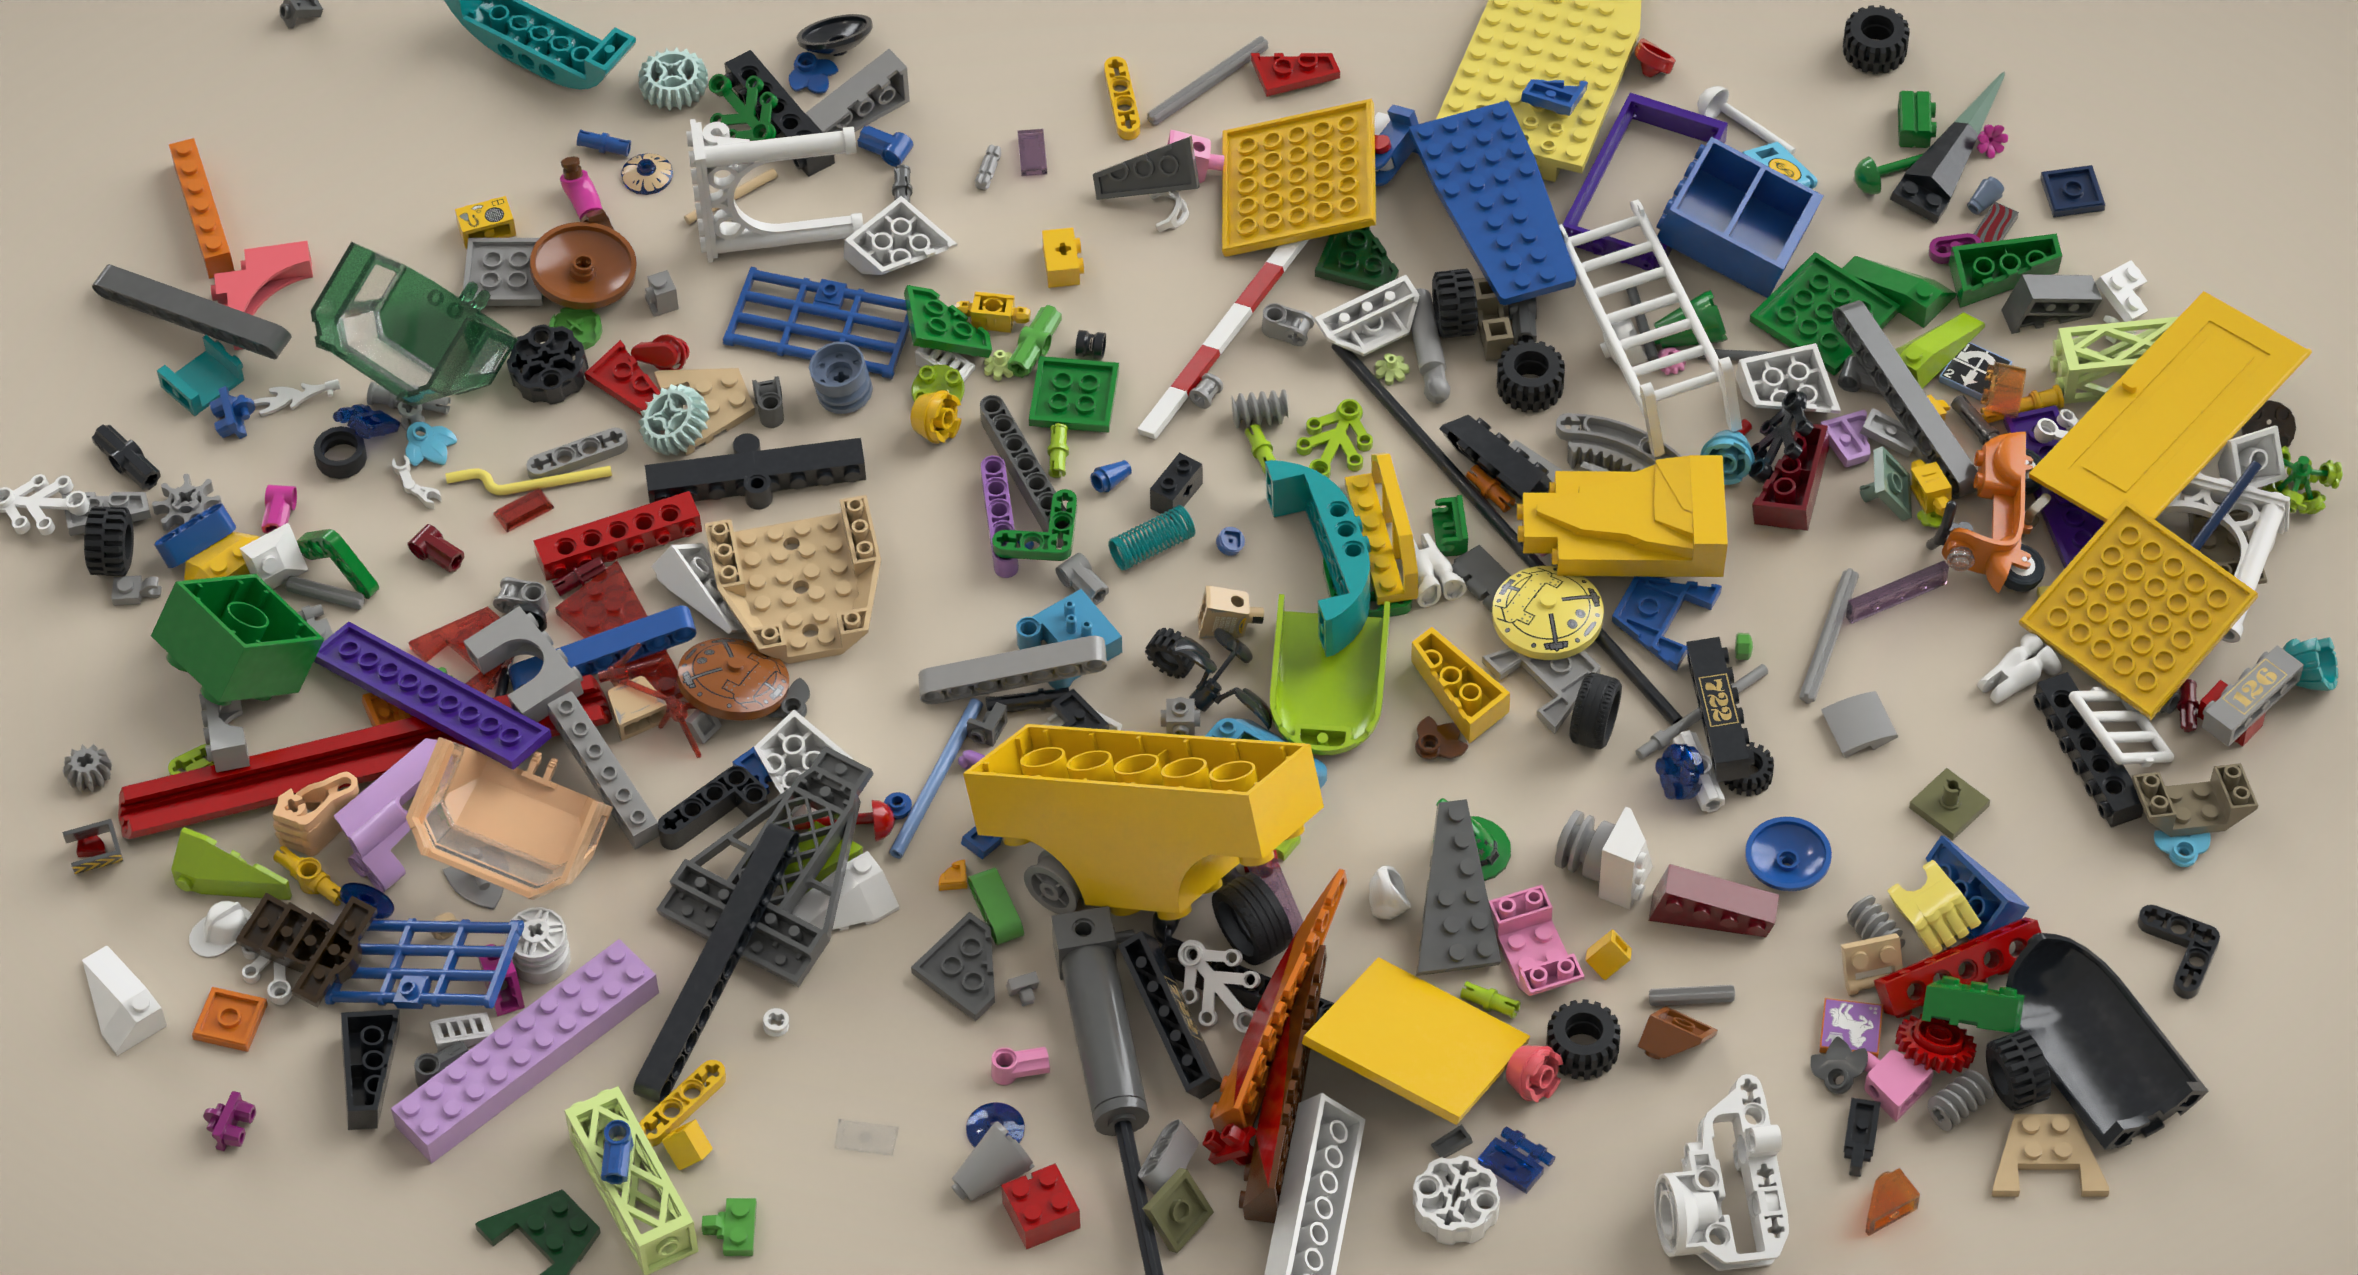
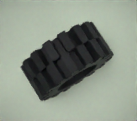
M1162 628L1157 630L1145 648V654L1148 655L1147 659L1153 661L1152 665L1154 667L1158 666L1161 673L1165 671L1169 677L1174 675L1177 679L1180 677L1185 678L1195 663L1182 655L1173 653L1178 641L1184 637L1181 636L1179 631L1174 633V630L1171 628L1168 630Z
M1750 742L1747 749L1752 748L1755 761L1754 766L1759 771L1750 774L1749 778L1723 781L1725 785L1729 784V790L1733 791L1736 788V794L1741 795L1742 791L1746 792V796H1751L1752 791L1755 792V795H1759L1761 789L1766 791L1768 784L1771 785L1774 770L1773 756L1770 757L1768 749L1763 752L1764 746L1760 744L1755 748V742Z

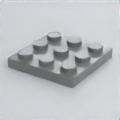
M468 238L462 294L463 306H543L544 295L536 288L530 274V256L539 238Z

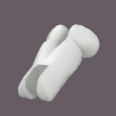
M1429 533L1421 534L1423 548L1421 550L1418 549L1413 539L1418 568V585H1420L1416 599L1418 604L1424 608L1435 605L1440 599L1441 590L1447 600H1455L1463 596L1467 588L1463 578L1452 572L1451 563L1440 552Z
M2027 633L2021 639V646L2011 649L2000 663L1977 683V687L1984 693L1989 692L1995 687L1990 695V699L1995 704H1998L2038 681L2042 670L2048 675L2055 676L2062 671V665L2055 652L2049 646L2043 648V642L2037 635Z

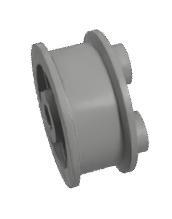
M1046 850L1042 851L1038 856L1037 865L1028 867L1024 873V882L1030 894L1042 906L1057 914L1074 912L1078 905V899L1083 898L1078 885L1068 870Z

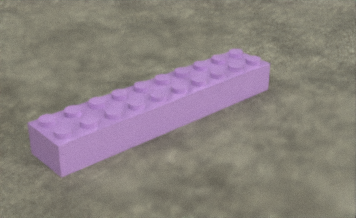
M618 939L393 1106L391 1111L395 1127L432 1164L659 993L656 974Z

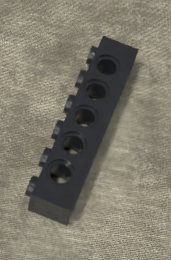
M751 50L724 63L726 73L724 76L730 79L732 88L737 92L738 97L744 104H746L747 79L750 76H757L763 81L764 87L757 96L755 117L760 120L762 109L760 104L761 95L764 92H771L777 97L778 103L772 109L770 121L776 129L775 138L822 133ZM771 97L768 98L766 104L770 102ZM834 155L793 159V162L799 170L802 169L810 177L835 164Z
M2066 672L2037 682L2036 693L2033 696L2035 706L2044 713L2049 730L2057 735L2061 750L2070 757L2074 772L2083 779L2085 790L2096 801L2100 816L2103 819L2106 818L2111 828L2141 818L2143 806L2124 765L2115 763L2069 700V694L2072 691H2079L2069 673Z

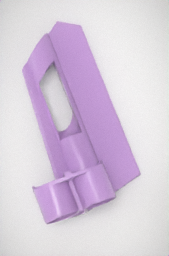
M424 739L334 815L335 820L347 836L353 849V854L348 857L350 866L361 877L368 876L373 886L381 892H385L406 874L404 867L390 850L411 830L406 820L408 811L401 806L415 795L437 740ZM435 801V803L429 808V811L437 804L436 801Z

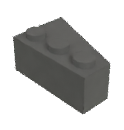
M2022 274L2001 311L2011 334L2019 333L2020 328L2031 325L2038 329L2043 328L2045 322L2058 320L2061 324L2092 317L2103 299L2092 275Z

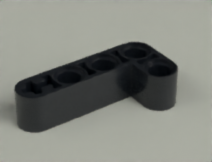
M737 765L726 769L661 816L658 820L661 845L668 850H676L736 807L749 818L768 804L766 788L742 766Z

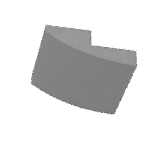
M1876 691L1852 696L1821 709L1845 758L1870 745L1875 750L1898 738Z

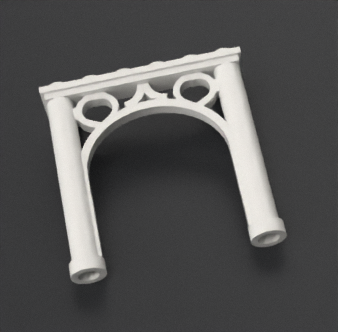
M690 119L691 131H686L688 147H693L694 151L688 152L690 167H696L691 169L692 184H698L693 186L695 202L700 201V203H695L699 236L705 235V237H700L701 253L707 252L708 263H712L714 258H718L719 253L846 239L863 226L862 213L782 224L764 223L744 214L734 200V193L740 180L748 172L763 164L846 153L847 155L857 153L854 127L843 128V131L750 141L749 139L730 138L728 126L721 122L709 123L704 127L702 133L701 122L696 123L695 119ZM721 170L731 173L724 178L714 176L716 172ZM709 185L720 190L710 194ZM712 208H720L713 216Z
M2199 472L2161 514L2186 512L2210 518L2219 506L2213 501L2221 503L2235 483L2224 478L2217 479L2206 476ZM2248 485L2220 524L2234 536L2241 551L2240 561L2234 576L2255 591L2269 552L2274 546L2277 533L2283 534L2288 532L2290 497L2284 496L2279 492H2268ZM2181 493L2192 495L2191 497L2185 496L2184 500H2180ZM2238 509L2249 512L2252 517L2245 521L2235 522L2229 513ZM2254 528L2248 544L2243 532ZM2247 611L2221 639L2222 641L2235 643L2240 640L2244 630L2242 624Z

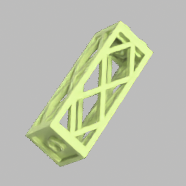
M2178 317L2059 328L2057 339L2053 340L2054 356L2050 357V369L2052 373H2056L2055 385L2058 384L2062 390L2064 404L2099 401L2112 386L2105 388L2090 382L2112 372L2124 375ZM2149 329L2138 335L2124 332ZM2104 335L2122 341L2100 352L2086 348ZM2076 389L2084 390L2087 392L2076 393Z
M619 1086L603 1090L597 1096L584 1102H576L570 1108L564 1110L570 1141L642 1273L649 1275L699 1252L694 1221ZM613 1120H622L628 1123L634 1144L630 1153L628 1180L621 1183V1185L610 1184L601 1179L605 1142L604 1129ZM639 1178L654 1185L661 1198V1203L638 1191ZM617 1190L622 1192L621 1197L618 1194ZM636 1201L660 1212L659 1220L636 1209ZM634 1218L654 1229L640 1234L634 1223Z

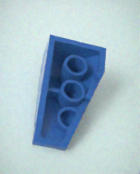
M1940 836L1927 855V862L1934 860L1962 892L1981 921V924L1972 930L1967 927L1969 934L1966 937L1969 940L2022 919L2029 909V906L2009 887L1945 836Z

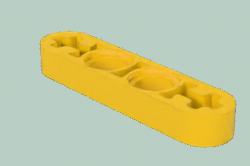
M1113 56L1104 63V76L1116 130L1120 138L1133 140L1140 134V119L1126 60ZM1113 68L1118 69L1119 76H1115ZM1122 85L1125 86L1127 89L1125 91L1118 92L1115 91L1113 88L1115 86ZM1120 105H1129L1131 109L1121 111L1118 107ZM1129 120L1131 129H1127L1125 121Z
M708 1060L704 1062L640 1121L639 1124L645 1135L647 1129L653 1131L656 1128V1134L650 1132L646 1135L652 1147L662 1143L661 1141L673 1129L679 1127L726 1082V1071L720 1061ZM710 1072V1073L714 1074V1073L718 1072V1076L715 1077V1076L712 1075V1076H710V1077L708 1078L707 1073ZM692 1088L700 1091L699 1096L693 1099H689L684 1095L687 1090ZM674 1107L679 1109L680 1113L676 1117L668 1118L664 1115L665 1110Z

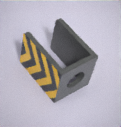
M112 819L62 832L66 843L110 832L115 851L72 862L71 866L74 874L123 861Z

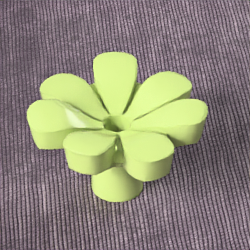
M997 350L993 353V357L984 358L983 363L986 365L984 374L986 376L993 374V379L997 381L1002 380L1003 374L1007 378L1014 375L1013 371L1008 369L1007 364L1012 353Z
M1387 353L1384 355V360L1376 362L1375 376L1377 379L1385 377V384L1393 385L1394 378L1398 382L1404 381V374H1408L1410 368L1408 364L1404 363V357H1396L1393 354Z

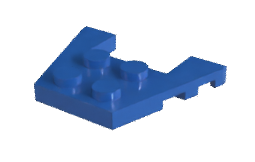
M1634 576L1612 615V622L1666 665L1677 671L1687 654V646L1665 638V633L1685 600L1712 610L1721 594L1722 586L1718 584H1711V587L1698 586V582L1692 581L1680 584L1670 582L1671 579Z

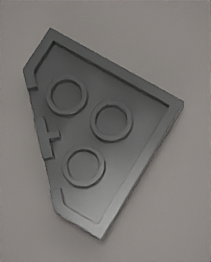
M969 912L911 967V972L975 1021L995 1003L991 927Z

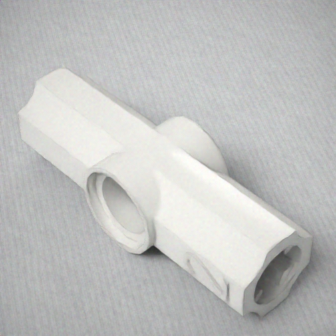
M1690 730L1681 732L1677 737L1673 738V745L1686 773V783L1693 789L1702 811H1707L1708 813L1717 811L1721 806L1725 805V798L1713 773L1712 760L1705 754L1696 732H1691Z

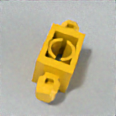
M975 291L973 303H970V301H959L956 303V308L968 317H971V324L977 329L982 327L989 331L1011 333L1013 321L1019 324L1030 322L1031 310L1021 306L1015 308L1014 295Z
M1920 459L1911 463V491L1925 514L1936 512L1938 515L1943 516L1946 504L1952 498L1950 483L1937 462L1926 464V462Z

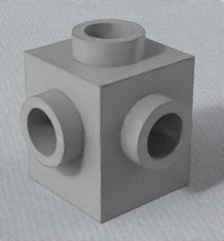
M1183 697L1166 699V710H1161V727H1166V734L1195 736V727H1200V710H1195V699Z

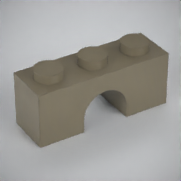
M1486 278L1473 279L1477 298L1478 329L1486 361L1501 359V353L1507 351V347L1513 344L1514 337L1509 317L1504 316L1503 305L1499 303Z

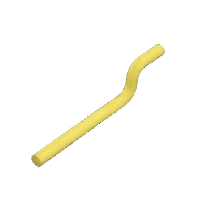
M610 466L504 485L496 484L491 474L479 468L445 473L447 484L479 479L483 482L487 491L500 496L610 477L612 472Z

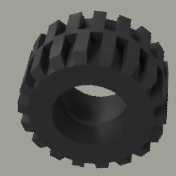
M1870 5L1867 9L1864 7L1859 8L1858 13L1853 12L1846 21L1843 38V55L1846 56L1847 62L1853 63L1852 67L1855 69L1861 68L1862 72L1865 73L1868 71L1873 72V74H1878V72L1888 73L1889 69H1897L1899 64L1902 65L1907 55L1910 34L1907 20H1903L1901 13L1896 14L1894 9H1885V6L1881 5L1879 7Z
M1466 268L1435 272L1432 279V298L1440 336L1443 339L1475 335L1478 327V308L1475 285L1470 271Z
M1528 340V343L1519 341L1516 346L1512 344L1507 347V351L1501 353V359H1498L1497 388L1498 395L1503 397L1502 401L1505 404L1510 403L1512 409L1520 408L1521 412L1527 413V410H1532L1533 413L1539 412V409L1545 411L1549 409L1550 404L1555 405L1558 402V398H1561L1564 389L1565 363L1560 352H1555L1553 346L1547 347L1545 346L1546 343L1542 341L1539 343H1534V340ZM1533 374V375H1537V376H1539V377H1538V378H1525V377H1523L1522 375Z
M94 506L87 516L85 525L84 555L87 569L90 575L126 576L131 566L134 546L133 520L127 507Z
M1583 999L1582 1003H1577V1000L1570 1001L1569 1006L1563 1004L1559 1007V1012L1554 1011L1551 1015V1020H1549L1547 1027L1546 1046L1551 1047L1555 1053L1562 1057L1563 1065H1559L1561 1074L1565 1076L1568 1073L1572 1074L1571 1078L1577 1080L1578 1076H1583L1584 1080H1590L1592 1075L1598 1078L1602 1076V1071L1608 1072L1611 1070L1612 1064H1615L1617 1061L1620 1045V1025H1618L1616 1015H1611V1010L1607 1006L1601 1008V1003L1595 1001L1594 1004H1591L1587 999ZM1578 1034H1586L1592 1036L1597 1041L1590 1045H1580L1574 1043L1569 1038Z
M2020 1030L1987 1043L1986 1066L1990 1080L2001 1101L2011 1111H2017L2049 1099V1096H2051V1076L2048 1064L2038 1043L2028 1032Z

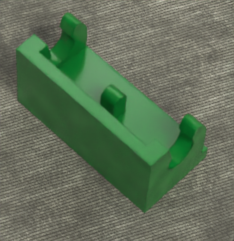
M1462 495L1435 500V506H1446L1444 508L1432 509L1436 546L1445 557L1460 556L1468 551V532Z

